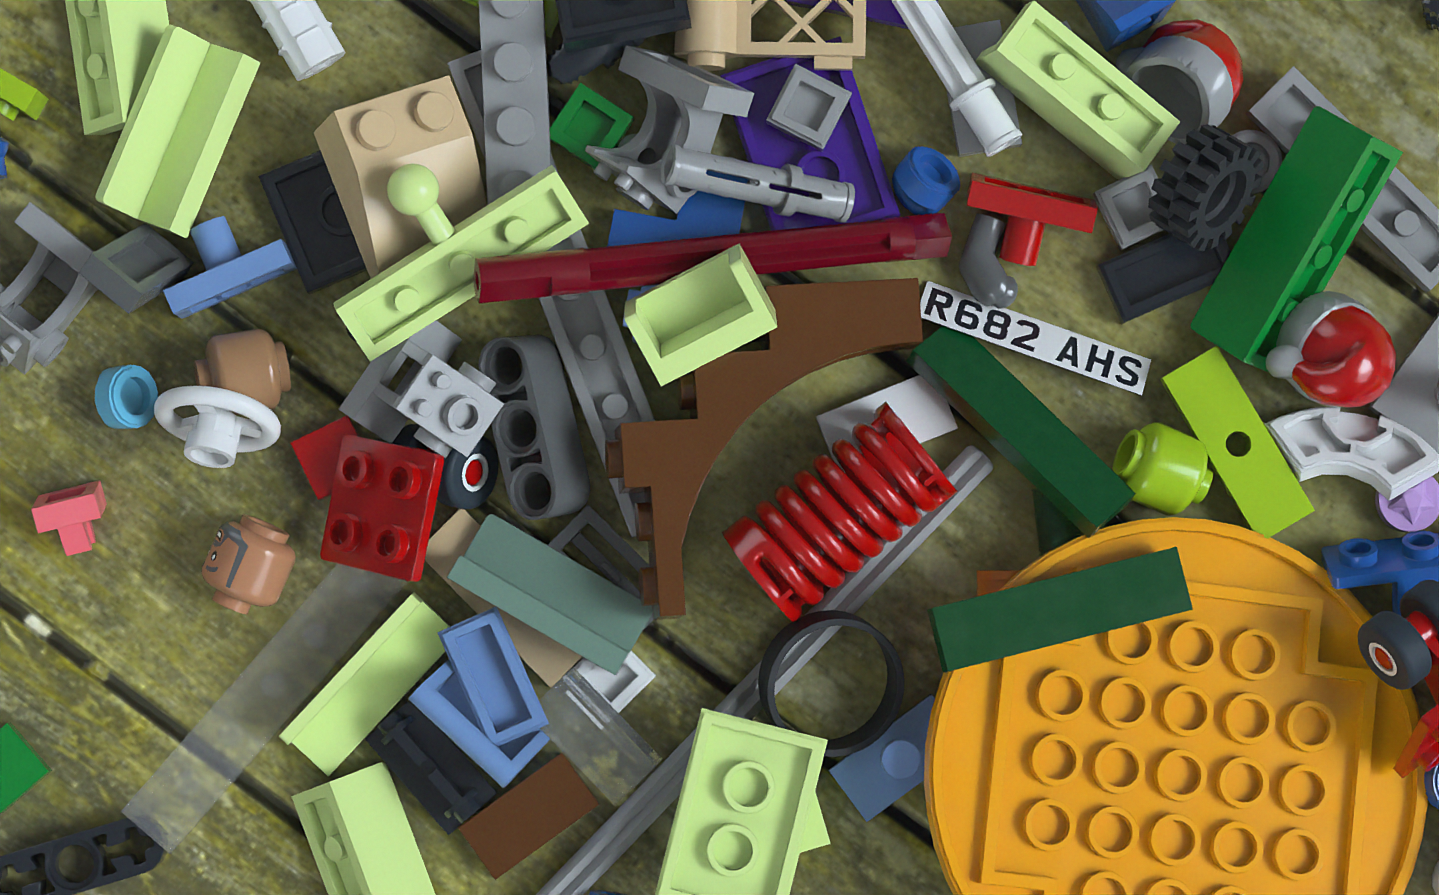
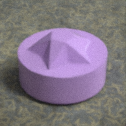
M1431 476L1389 501L1376 491L1375 505L1380 518L1390 528L1401 532H1414L1427 528L1439 516L1438 482Z

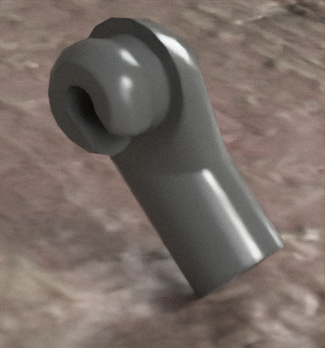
M976 213L959 260L960 274L974 299L986 307L1006 308L1015 301L1018 294L1016 280L1011 276H1007L995 256L1006 224L993 217Z

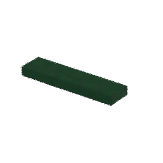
M942 326L912 350L906 362L1088 538L1093 536L1127 506L1136 494L973 336Z
M1173 547L927 609L942 671L945 673L1193 610L1178 549Z

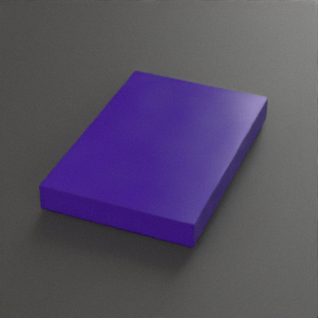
M841 36L825 41L826 43H843ZM772 58L720 75L721 78L754 93L747 117L732 115L748 162L779 169L785 164H791L801 167L803 174L841 183H852L855 188L854 205L848 220L844 223L900 217L852 71L814 70V58ZM795 64L852 92L823 152L766 123V119ZM769 184V188L773 190L809 197V193L806 191ZM762 205L771 231L844 224L834 219L794 212L789 217L778 215L773 211L772 206Z

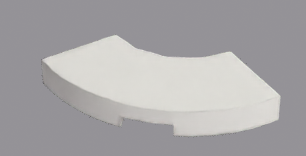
M1320 407L1295 411L1265 423L1266 429L1298 482L1322 474L1348 475L1371 484L1389 501L1439 472V454L1434 448L1410 429L1381 415L1378 420L1361 414L1340 412L1341 407Z

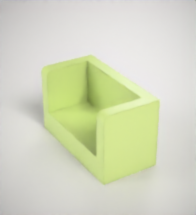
M740 243L625 302L624 319L661 386L777 328L776 310Z

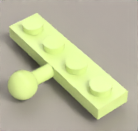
M406 164L396 169L390 176L387 184V195L390 203L396 210L405 215L416 217L431 241L338 299L333 304L336 312L371 362L476 295L473 281L475 258L544 252L585 227L589 222L557 171L551 165L453 227L436 202L439 196V183L434 173L420 164Z

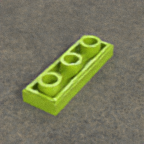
M1218 346L1213 347L1160 378L1161 383L1194 438H1197L1205 445L1208 462L1249 530L1263 534L1268 539L1315 511ZM1231 433L1239 434L1245 440L1246 449L1240 457L1231 455L1226 448V440Z

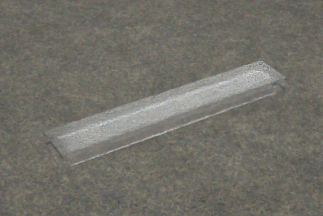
M337 564L121 812L169 854H172L409 581Z

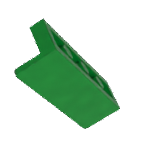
M1320 106L1314 107L1190 324L1191 329L1242 362L1269 372L1266 368V358L1268 353L1276 347L1282 324L1290 316L1292 310L1302 303L1305 298L1324 291L1403 152Z

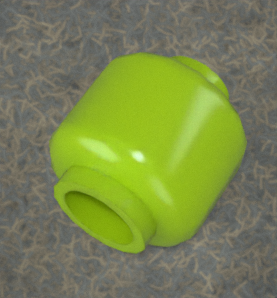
M1160 422L1145 425L1140 431L1133 429L1126 434L1120 443L1113 462V471L1136 493L1132 501L1168 516L1181 513L1191 502L1194 504L1200 503L1208 493L1213 479V471L1207 467L1208 455L1205 445L1197 438Z

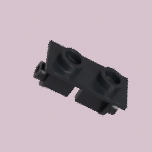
M410 700L399 710L389 715L377 726L375 731L365 738L369 745L448 835L497 794L452 740Z

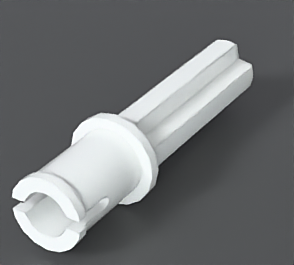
M892 0V3L954 101L950 104L952 111H961L983 146L986 156H993L1016 142L1022 136V133L1016 128L992 90L996 86L994 79H985L937 1Z

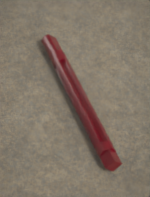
M945 213L883 218L875 221L619 246L475 258L473 281L478 303H489L658 285L739 243L757 275L877 262L888 263L947 257L952 234Z

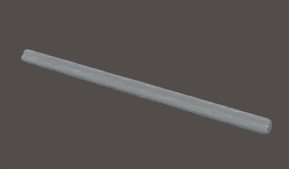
M973 445L966 447L943 471L958 492L933 512L926 513L921 510L922 519L917 525L908 527L901 523L903 529L901 538L895 542H888L882 539L884 549L876 557L870 558L863 554V568L856 573L846 572L844 583L837 588H831L824 595L823 600L814 605L806 614L824 610H837L854 614L992 471L993 464L990 459ZM830 626L816 630L803 637L789 650L776 676L775 695L842 626ZM762 660L713 711L752 720L763 709L758 689V676ZM696 729L536 895H584L680 795Z

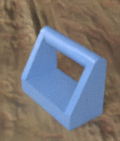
M449 659L408 698L502 788L506 787L551 739L545 731L539 728L498 747L494 745L482 733Z

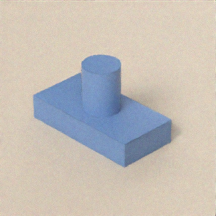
M225 216L203 222L190 230L206 272L163 290L173 314L183 319L294 271L297 267L287 244L282 239L242 256Z
M929 694L894 720L888 730L873 744L863 750L847 755L828 769L866 822L924 780L925 743L930 714L935 700L932 694Z

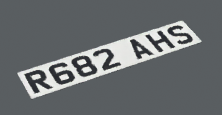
M927 281L920 302L922 319L1142 396L1151 359L1006 308L986 307L972 296Z

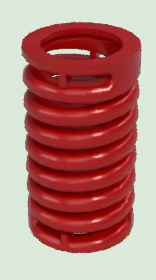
M884 402L875 410L874 421L870 423L872 427L865 423H858L853 427L852 438L860 452L846 439H838L833 443L832 453L843 470L826 454H819L814 458L812 463L813 469L828 491L808 470H799L794 475V484L811 509L790 486L780 485L775 490V500L793 526L770 501L762 500L756 505L755 514L766 527L765 529L752 518L742 516L722 532L724 538L746 569L792 622L801 617V606L804 603L816 605L823 600L824 592L821 583L829 588L839 587L845 581L844 570L856 573L863 568V554L870 558L876 557L884 549L882 539L888 542H895L902 537L903 529L901 523L908 527L917 525L922 519L921 510L926 513L933 512L958 492L887 402Z

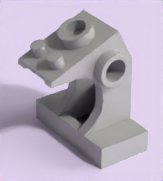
M626 46L618 70L639 79L648 100L646 118L639 133L624 137L617 148L608 149L587 145L585 152L599 162L593 173L605 181L608 180L611 174L616 176L617 179L614 182L618 186L616 190L626 199L645 210H649L654 202L677 214L687 199L694 195L697 190L662 184L661 166L669 145L674 144L689 150L711 153L723 113L747 117L754 93L702 68L689 66L687 61L672 54Z
M31 202L28 203L14 222L39 241L27 265L10 286L6 288L0 283V365L6 367L11 364L24 375L37 362L46 367L60 354L69 339L63 332L98 290V288L79 274L87 259L95 251ZM43 277L67 294L62 303L44 323L20 306Z
M434 321L372 360L339 410L391 444L407 420L411 419L420 425L413 437L438 454L443 455L444 458L448 456L452 448L468 458L504 403L490 394L496 385V382L466 362L462 364L458 371L446 364L462 339L438 321ZM409 356L415 362L393 392L387 386Z

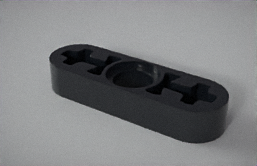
M144 815L128 817L0 856V880L8 876L7 865L13 864L17 873H24L42 867L36 855L45 853V872L49 881L55 887V891L46 892L45 879L24 886L22 888V895H74L155 869L163 862L167 855L169 847L168 835L164 827L154 818ZM137 827L140 836L151 834L154 840V847L145 851L146 862L139 863L135 854H127L111 859L117 872L107 873V854L97 839L98 835L106 834L107 847L129 840V828ZM70 845L85 847L91 853L94 860L91 875L82 882L68 880L63 876L59 868L60 855ZM0 889V895H15L13 891L2 892Z

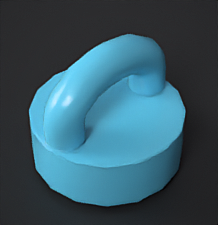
M130 364L114 366L102 371L95 387V404L98 414L109 428H139L146 425L154 417V404L158 398V390L154 379L147 370L141 366Z

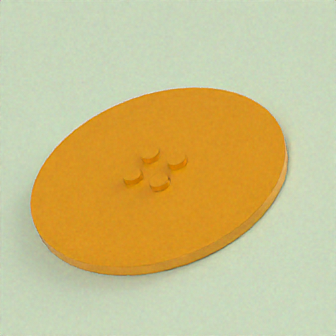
M1170 517L1142 519L1108 526L1098 530L1090 538L1086 535L1074 538L1040 556L1014 575L998 591L1177 547L1193 610L943 673L932 706L925 743L924 788L926 811L934 849L953 895H1403L1423 839L1428 806V797L1424 784L1425 771L1423 768L1418 766L1404 778H1401L1393 769L1420 720L1419 709L1412 688L1400 690L1389 686L1366 663L1358 645V631L1364 623L1372 618V615L1347 588H1333L1328 578L1327 570L1299 551L1271 537L1267 539L1263 534L1207 519Z

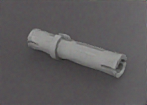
M671 144L664 154L661 166V182L664 185H676L726 198L772 206L773 211L778 215L789 217L794 212H800L844 223L848 220L854 205L855 188L852 183H841L803 174L801 167L791 164H785L779 169L732 157L681 148L679 145ZM706 171L747 179V184L708 176ZM769 184L806 191L809 193V197L773 190L769 188Z

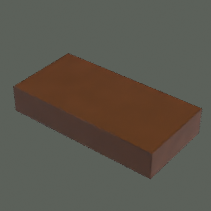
M562 752L458 827V829L496 880L600 803Z

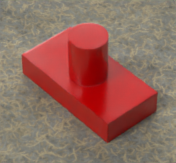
M973 172L971 173L966 195L967 206L1009 215L999 258L1026 266H1036L1046 223L1092 234L1098 210L1094 199Z

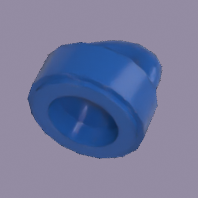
M914 147L896 166L892 176V184L896 196L902 205L914 215L938 213L960 190V178L954 165L943 154L928 147Z

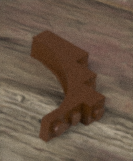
M918 278L765 286L764 289L776 310L777 328L751 341L761 342V350L728 352L677 378L679 409L689 410L690 419L620 423L614 430L615 440H605L607 478H618L619 494L644 492L645 502L635 503V529L638 542L648 541L649 567H640L639 588L642 606H652L653 620L678 619L686 615L681 549L688 521L702 484L718 455L738 428L777 392L810 373L834 363L867 354L912 350L923 342Z

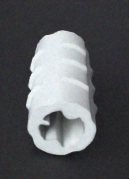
M246 0L252 3L263 22L262 28L267 29L279 49L278 55L283 56L297 81L321 72L346 53L332 30V22L326 20L315 0Z

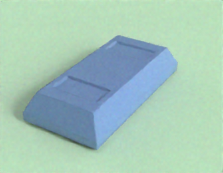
M496 606L438 632L480 729L494 745L498 747L549 724Z

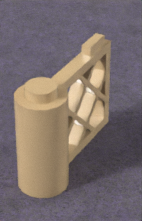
M687 0L692 28L675 31L674 55L687 59L689 66L699 67L706 71L725 69V59L736 57L814 58V70L852 71L853 59H865L866 0H853V6L847 0H821L803 18L784 0H772L795 24L778 42H751V18L769 0H756L752 5L751 0ZM832 1H835L853 19L852 43H826L809 24ZM802 31L812 42L791 41Z

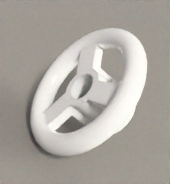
M210 386L172 388L162 393L154 404V415L159 424L174 436L186 441L184 447L185 457L194 463L206 467H230L235 462L237 452H253L268 448L278 440L281 433L280 422L274 412L251 397L223 388ZM185 405H194L199 415L183 419L173 409ZM231 411L236 412V413H239V414H241V415H243V416H245V417H247V418H249V419L236 416V415H235L234 413H232Z

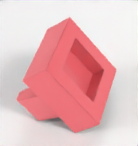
M98 480L38 495L31 511L37 532L42 533L57 529L65 554L70 556L93 549L91 544L96 542L91 520L101 518L107 502L101 481Z

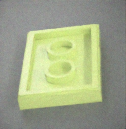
M702 708L655 895H789L828 740Z

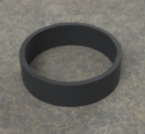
M824 610L800 617L795 622L785 626L775 636L768 646L760 665L758 689L761 704L774 726L787 729L777 711L774 692L779 667L789 650L806 635L830 626H850L871 634L880 645L887 666L886 689L879 707L864 725L848 735L827 741L824 756L837 757L863 750L877 741L888 730L900 710L905 681L899 655L891 642L881 632L854 614L837 610Z

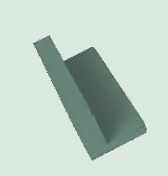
M489 514L485 518L464 556L460 555L447 576L453 582L614 675L618 674L653 614L652 606H642L641 599L494 514Z

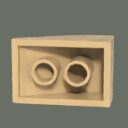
M449 75L335 110L314 131L315 138L370 279L431 241L415 216L399 212L389 201L387 184L392 173L399 167L412 163L420 164L434 173L439 183V196L436 202L453 227L487 206L473 134Z

